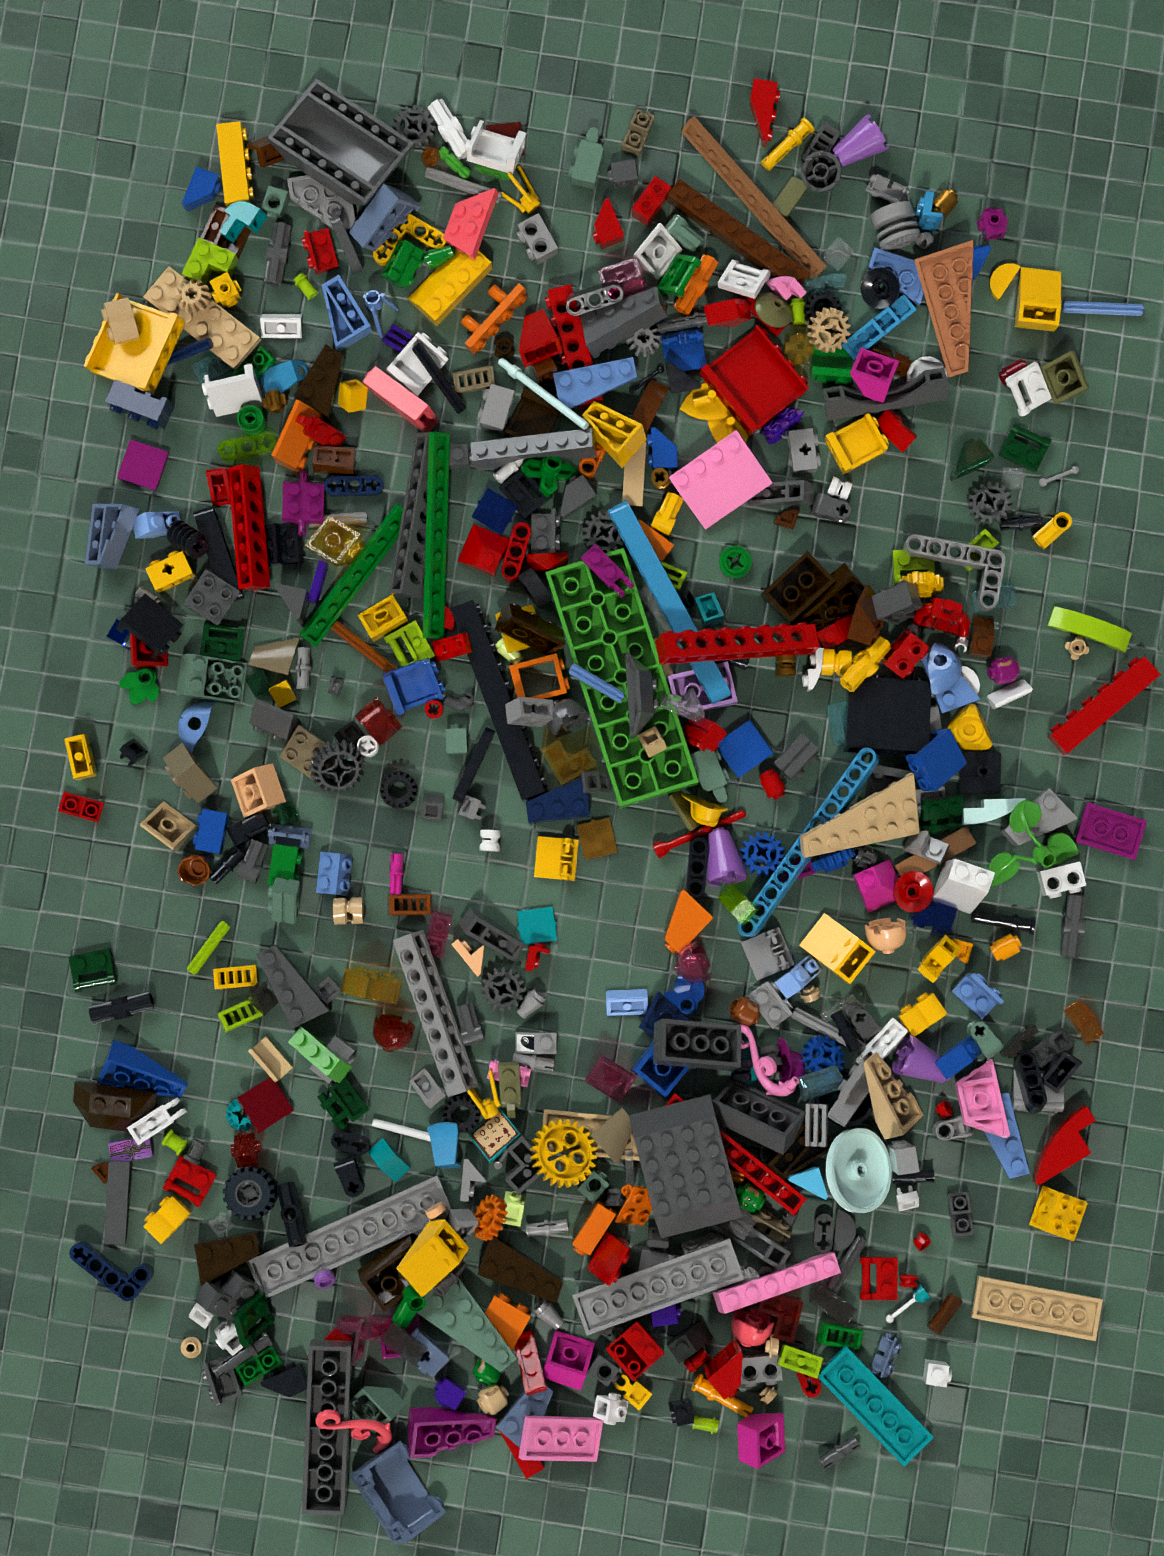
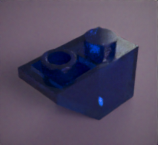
M936 902L910 915L908 920L913 921L912 925L924 929L926 925L933 928L932 932L944 935V932H951L958 909Z

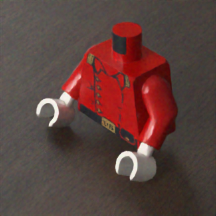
M934 598L929 603L922 604V608L916 610L911 621L912 625H908L906 628L916 636H918V626L960 636L956 640L955 651H957L958 645L964 646V652H966L968 646L966 637L969 635L971 620L966 612L962 611V604L950 599Z

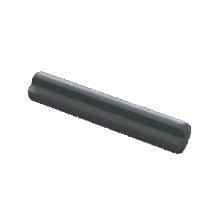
M856 1235L839 1265L841 1273L834 1275L827 1285L831 1291L835 1293L839 1291L867 1242L864 1237Z

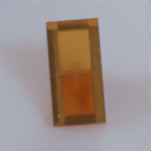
M1081 999L1063 1010L1086 1046L1104 1035L1097 1017Z

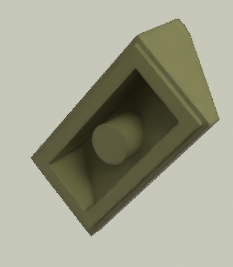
M792 176L772 205L787 220L809 188L802 180Z
M679 790L671 794L668 800L688 832H691L702 824L697 823L692 818L691 805L687 799L681 796L683 792Z

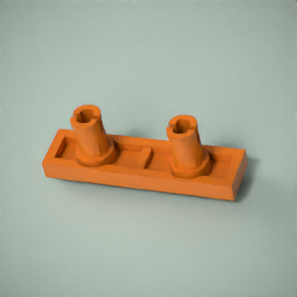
M518 283L508 295L497 285H493L489 289L488 295L495 299L499 305L482 324H479L469 314L462 319L461 324L473 333L465 342L467 349L473 355L477 351H481L485 347L486 341L498 333L504 321H508L512 317L513 311L525 303L528 295L521 284Z

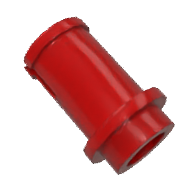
M701 1348L689 1359L687 1358L683 1364L690 1373L696 1372L699 1366L711 1358L705 1349Z

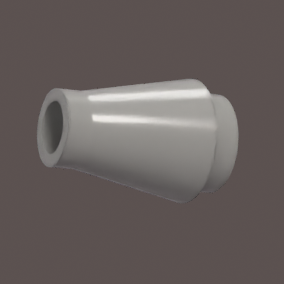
M536 988L532 991L529 990L516 1012L526 1019L544 1005L545 996Z
M542 1299L533 1309L536 1317L552 1326L555 1330L564 1322L551 1301Z

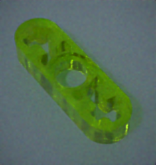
M264 433L222 441L218 445L217 451L222 459L229 461L271 453L277 441L273 435ZM266 438L271 442L273 441V443L269 444V448H266L265 445H259L260 450H257L255 440H258L259 444L264 443ZM248 441L253 444L250 452L242 451V444ZM235 444H237L240 453L237 454L236 450L229 451V455H226L222 451L225 450V446L233 449L236 448Z

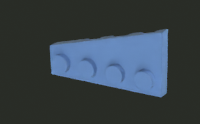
M631 357L553 373L558 400L572 409L585 404V402L593 398H598L612 389H617L636 380L637 373L634 359Z
M1009 1092L1001 1093L1010 1136L1003 1138L985 1131L984 1133L1007 1177L1011 1179L1030 1173L1012 1109Z

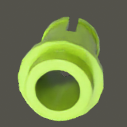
M301 273L295 277V286L301 289L308 300H311L318 294V291L308 280V275Z
M803 298L791 300L790 307H792L794 325L806 323L804 312L806 302H804Z
M695 1415L692 1429L709 1431L711 1434L713 1432L717 1433L719 1420H715L716 1417L710 1419Z

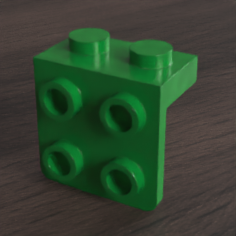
M812 344L810 380H815L817 383L835 382L840 385L851 383L852 358L843 347L842 349L836 348L834 353L829 351L825 353L815 349V345Z

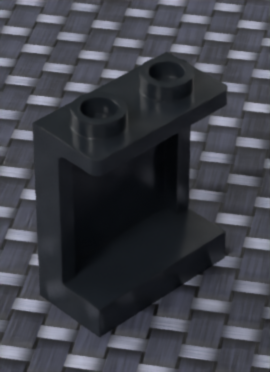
M145 593L121 618L116 629L121 633L126 629L154 652L151 657L155 659L159 654L163 656L170 648L168 644L171 641L175 643L182 635L179 631L183 624Z

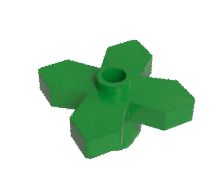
M540 457V461L529 459L521 467V471L528 478H541L539 490L547 498L558 489L557 480L567 482L577 473L570 463H562L559 457Z

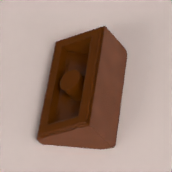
M949 1292L928 1322L927 1327L940 1335L963 1301Z

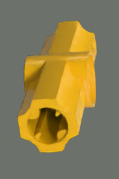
M879 636L878 639L872 641L871 646H868L865 650L854 656L852 659L853 664L840 678V684L843 688L854 692L865 678L870 677L878 670V663L891 649V644L887 639Z

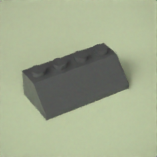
M731 1080L713 1101L718 1124L782 1155L793 1144L806 1115V1112L770 1095H766V1093L739 1080Z

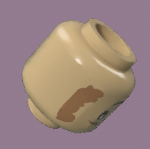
M492 1383L491 1386H487L479 1392L477 1403L485 1414L495 1415L508 1405L507 1397L509 1393L503 1385L499 1387L496 1383Z

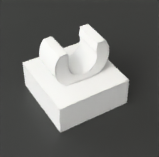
M908 1185V1193L905 1194L901 1192L900 1187L897 1188L896 1201L899 1212L919 1207L917 1191H913L911 1185Z

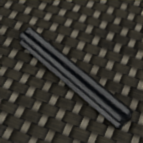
M422 343L413 346V352L456 413L460 414L466 409L465 404Z

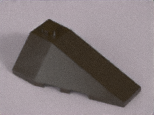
M843 563L830 574L835 579V582L789 625L807 622V624H815L816 631L823 629L824 625L832 621L836 622L849 613L853 615L856 604L865 588L864 584Z

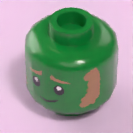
M750 1181L746 1182L743 1186L739 1184L736 1194L740 1207L751 1213L756 1210L760 1211L767 1197L764 1195L765 1192Z
M478 1357L473 1375L476 1377L475 1381L491 1386L492 1383L494 1384L499 1381L501 1372Z

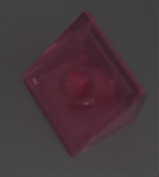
M601 1054L585 1082L620 1103L637 1078V1075Z

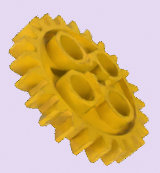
M561 1119L556 1120V1125L553 1121H550L548 1126H542V1131L535 1133L538 1138L532 1139L536 1146L530 1148L531 1151L535 1152V1155L531 1156L530 1159L536 1160L532 1167L540 1168L536 1174L543 1173V1181L550 1178L551 1186L557 1181L558 1188L562 1187L564 1183L566 1188L571 1187L572 1183L574 1186L578 1185L579 1180L585 1181V1175L588 1176L592 1173L589 1168L596 1166L591 1160L597 1159V1156L592 1154L597 1148L590 1145L595 1140H588L587 1138L590 1132L584 1134V1126L577 1128V1121L570 1125L569 1119H566L564 1123H562ZM566 1135L571 1137L572 1144L566 1142ZM547 1143H551L553 1145V1152H550L547 1149ZM577 1145L580 1147L578 1150L548 1161V1157ZM574 1154L579 1156L580 1164L574 1161ZM556 1162L561 1164V1172L555 1168Z

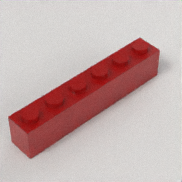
M1145 656L1140 659L1135 657L1127 664L1129 668L1125 672L1122 670L1117 672L1112 677L1114 680L1109 685L1103 684L1096 690L1098 694L1093 699L1089 696L1081 703L1083 707L1080 710H1072L1065 716L1067 721L1062 725L1058 722L1050 729L1052 733L1048 738L1062 755L1068 754L1161 675Z

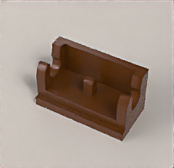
M315 445L312 461L314 473L355 476L356 450L352 448Z

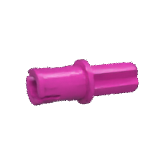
M390 854L391 866L390 872H388V875H390V894H401L402 876L405 874L403 873L404 854Z

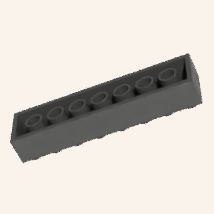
M311 1339L309 1344L302 1514L344 1515L346 1511L350 1429H321L316 1425L315 1418L321 1411L331 1409L338 1411L341 1417L340 1422L350 1421L353 1341ZM328 1419L325 1422L335 1423V1420Z

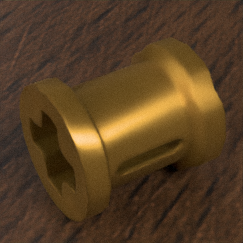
M656 468L652 471L651 481L657 489H665L669 486L670 476L665 469ZM658 475L660 477L663 476L665 480L663 482L658 481L656 477Z

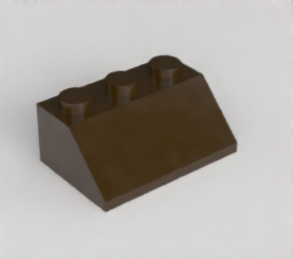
M807 551L764 590L760 596L774 611L791 623L835 582V579Z
M509 603L501 609L494 628L495 631L507 635L546 656L565 645L563 629L557 627L555 623L545 621L539 618V615L527 612L521 606L514 603Z
M407 1235L357 1270L361 1283L383 1311L404 1298L403 1289L410 1285L396 1269L414 1243L410 1235Z

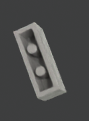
M904 1139L892 1140V1144L887 1145L893 1172L898 1175L920 1172L916 1147L904 1141Z

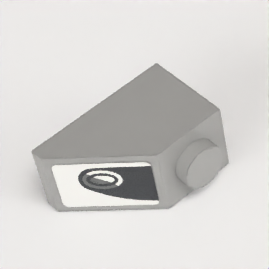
M516 1032L515 1053L557 1054V1032Z

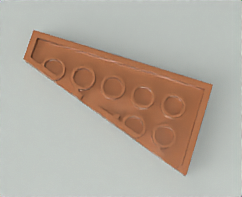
M974 240L914 259L948 378L969 372Z

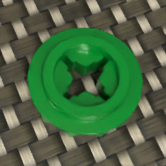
M741 546L726 548L719 558L720 570L726 576L734 579L746 575L752 564L749 552ZM740 555L739 564L741 566L736 565L730 569L732 564L730 559H735Z

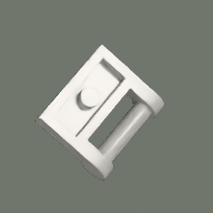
M732 259L718 281V288L755 299L764 283L769 280L771 272L767 269L760 270L746 266Z
M1036 362L1005 379L1017 403L1019 416L1029 414L1032 409L1052 399L1039 364ZM1020 380L1029 400L1027 403H1025L1018 386Z

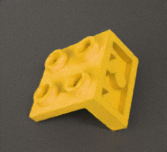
M1042 1186L1029 1225L1050 1234L1075 1241L1088 1202Z

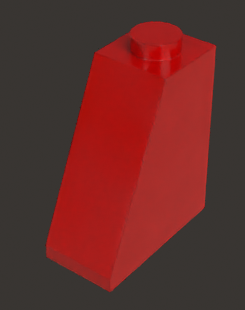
M544 309L524 317L519 344V353L524 367L562 353L558 336Z

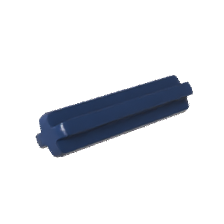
M205 338L173 350L167 365L212 349V340Z

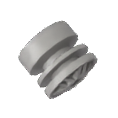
M910 201L889 204L871 214L870 218L874 230L881 231L877 234V240L881 241L879 243L881 250L899 249L915 242L921 237V232L917 229L918 223L910 221L915 216Z

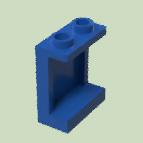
M429 657L383 673V679L397 716L404 714L406 709L437 698L440 700L444 699L442 694L446 692L442 680L437 681L435 674L439 672L435 661L431 663Z
M936 729L931 733L933 740L917 754H908L906 756L909 767L923 791H937L967 764L950 729Z

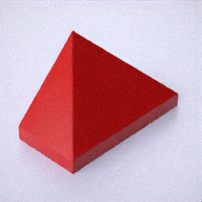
M568 552L527 554V569L532 568L535 572H547L568 565Z

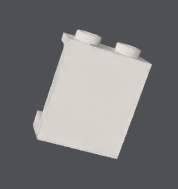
M480 120L477 127L474 126L472 129L471 140L468 139L466 142V161L513 175L525 147L526 133L518 131L515 139L484 130V121Z
M419 332L385 370L394 380L416 396L422 392L432 377L413 352V346L422 343L439 369L449 360L446 357L447 353L438 346L436 348L431 344L432 340L429 336Z
M252 364L244 365L245 374L215 381H211L208 374L204 375L205 383H202L203 393L208 395L209 409L214 410L216 417L239 412L240 409L247 405L263 407L262 391Z

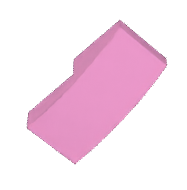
M776 277L766 282L771 290L784 300H787L791 295L802 298L806 293L804 288L793 277Z

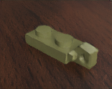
M499 1062L498 1074L502 1107H507L508 1118H516L517 1107H521L522 1102L520 1062Z

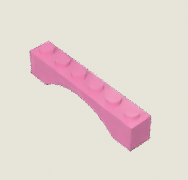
M821 1253L783 1270L733 1284L712 1293L718 1312L726 1314L840 1274L841 1271L835 1253Z

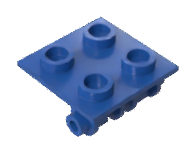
M700 328L660 335L665 362L669 360L684 372L701 369L706 365L703 334Z

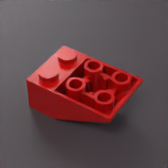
M606 1230L587 1265V1269L608 1286L612 1282L616 1283L621 1274V1263L626 1264L631 1254L628 1240Z

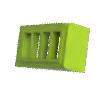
M255 996L217 1013L224 1032L227 1033L264 1016V1013ZM251 1003L256 1012L255 1015H252L251 1010L248 1006ZM242 1007L245 1008V1011L248 1015V1018L246 1019L241 1011ZM234 1011H237V1014L241 1021H236V1018L233 1014ZM229 1014V1017L232 1021V1025L230 1026L225 1017V1015Z

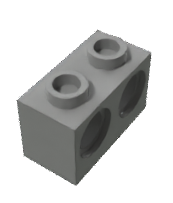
M539 213L517 224L518 232H516V235L521 244L525 242L528 248L526 253L531 261L535 260L538 265L558 254V247ZM529 228H534L537 231L534 235L526 233ZM540 245L547 248L544 252L536 251V247Z
M518 697L505 704L507 724L542 727L553 720V700Z
M779 1352L778 1355H772L771 1359H769V1353L743 1355L741 1384H744L745 1387H754L760 1382H765L766 1385L778 1384V1381H782L781 1366L777 1365ZM768 1364H773L776 1366V1370L772 1374H767L765 1367ZM748 1366L755 1368V1372L751 1376L744 1374V1369Z

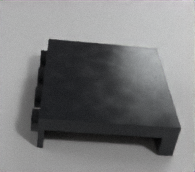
M875 675L865 678L854 692L848 691L844 752L859 753L863 748H870L878 755L906 757L908 754H917L929 743L930 681H926L923 678L906 680V678L902 679L901 677H894L892 679L885 678L882 675Z

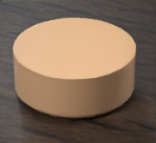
M439 1202L428 1208L425 1214L428 1219H434L443 1214L447 1208L443 1202Z

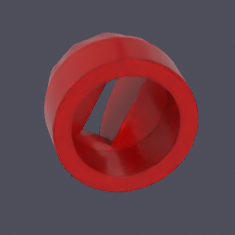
M947 1100L936 1106L935 1112L939 1113V1118L945 1119L953 1116L952 1106Z
M917 1233L918 1238L914 1237L913 1243L919 1251H923L930 1245L932 1240L925 1233Z

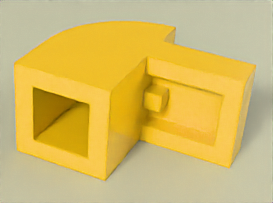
M945 934L921 960L917 970L934 983L944 968L956 957L961 947Z

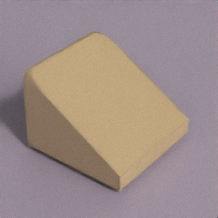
M656 726L637 735L648 757H652L667 749L665 741Z

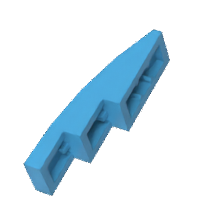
M903 294L894 304L885 308L874 319L872 318L847 339V343L841 345L855 361L860 348L869 350L917 311V309Z

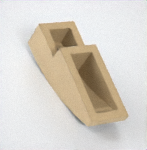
M646 442L643 443L624 466L622 502L626 500L630 506H643Z

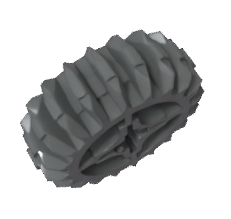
M336 739L334 744L327 741L326 747L320 745V752L314 751L315 757L310 758L312 765H309L310 775L312 779H315V785H320L323 791L327 789L330 794L334 789L339 794L340 789H344L347 792V787L355 788L354 782L360 783L361 779L359 776H364L362 769L365 768V763L362 762L364 757L360 754L359 748H354L353 743L347 745L345 740L339 744ZM340 754L350 757L353 761L342 759ZM338 762H339V765H340V766L337 768V773H336V771H335V768H336V767H335V766L338 765ZM322 773L332 774L334 779L328 778Z

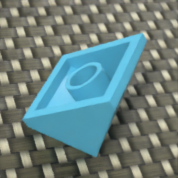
M815 1164L802 1168L787 1177L788 1181L825 1200L828 1198L819 1167Z

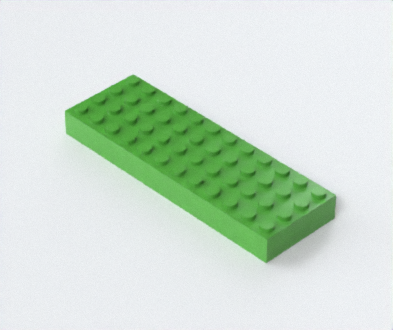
M624 548L605 553L634 584V587L630 589L621 579L615 583L624 591L625 596L623 598L612 588H608L583 561L545 572L573 663L625 693L623 701L618 703L579 680L619 809L689 788L699 783L662 665L659 664L656 646ZM625 653H630L651 672L652 678H656L657 690H653V698H657L658 711H654V717L639 734L656 726L665 741L667 749L652 757H648L638 736L630 739Z

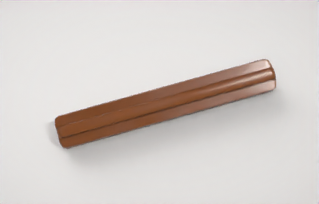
M339 621L332 625L331 630L384 672L397 669L395 665Z

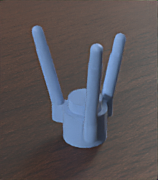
M371 290L363 294L366 310H371L379 337L383 338L377 311L381 309L383 301L396 311L399 308L384 293L379 294L378 291Z

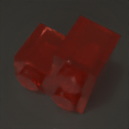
M783 1293L758 1302L756 1307L758 1312L776 1316L771 1332L773 1338L791 1343L794 1342L804 1304L802 1298Z

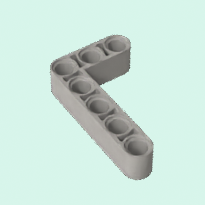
M911 535L907 538L903 547L905 553L909 556L982 570L977 606L982 611H990L997 605L1006 561L1002 551L922 535ZM909 542H917L919 545V549H911L909 547ZM936 545L939 553H931L929 546ZM956 549L959 552V557H952L949 550ZM970 553H977L979 561H972ZM990 557H997L999 565H993L990 562ZM988 576L994 577L996 584L989 585L986 578ZM983 597H990L992 599V605H985L983 602Z

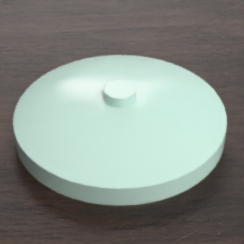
M851 1128L841 1132L832 1142L827 1154L826 1178L828 1187L836 1202L845 1210L852 1213H867L875 1210L885 1200L891 1185L892 1169L888 1150L880 1137L865 1128Z

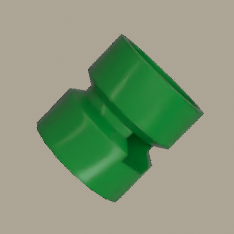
M247 405L239 410L237 421L242 431L250 437L261 436L267 428V420L262 411L254 405Z

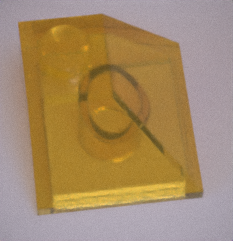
M329 516L304 546L337 567L353 562L365 546V543L360 533Z

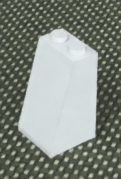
M957 859L944 861L931 901L971 914L988 894L995 872Z

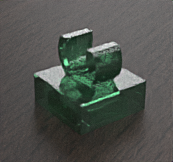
M293 801L275 805L276 809L272 813L278 814L279 820L275 822L276 824L285 825L299 821Z

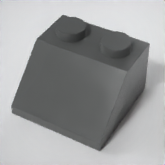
M256 698L249 723L254 726L253 730L262 734L267 731L272 734L271 738L283 742L284 739L290 740L299 718Z

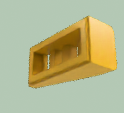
M256 965L213 969L215 989L258 986ZM246 970H250L251 982H247ZM230 971H233L234 984H230ZM238 971L242 973V983L238 981ZM221 972H224V985L221 984Z

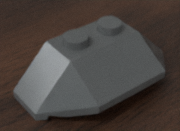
M625 653L631 739L635 738L654 717V711H658L657 698H653V690H657L656 678H652L651 672L630 653Z

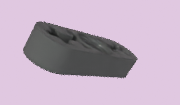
M339 215L329 219L353 274L362 271V266Z

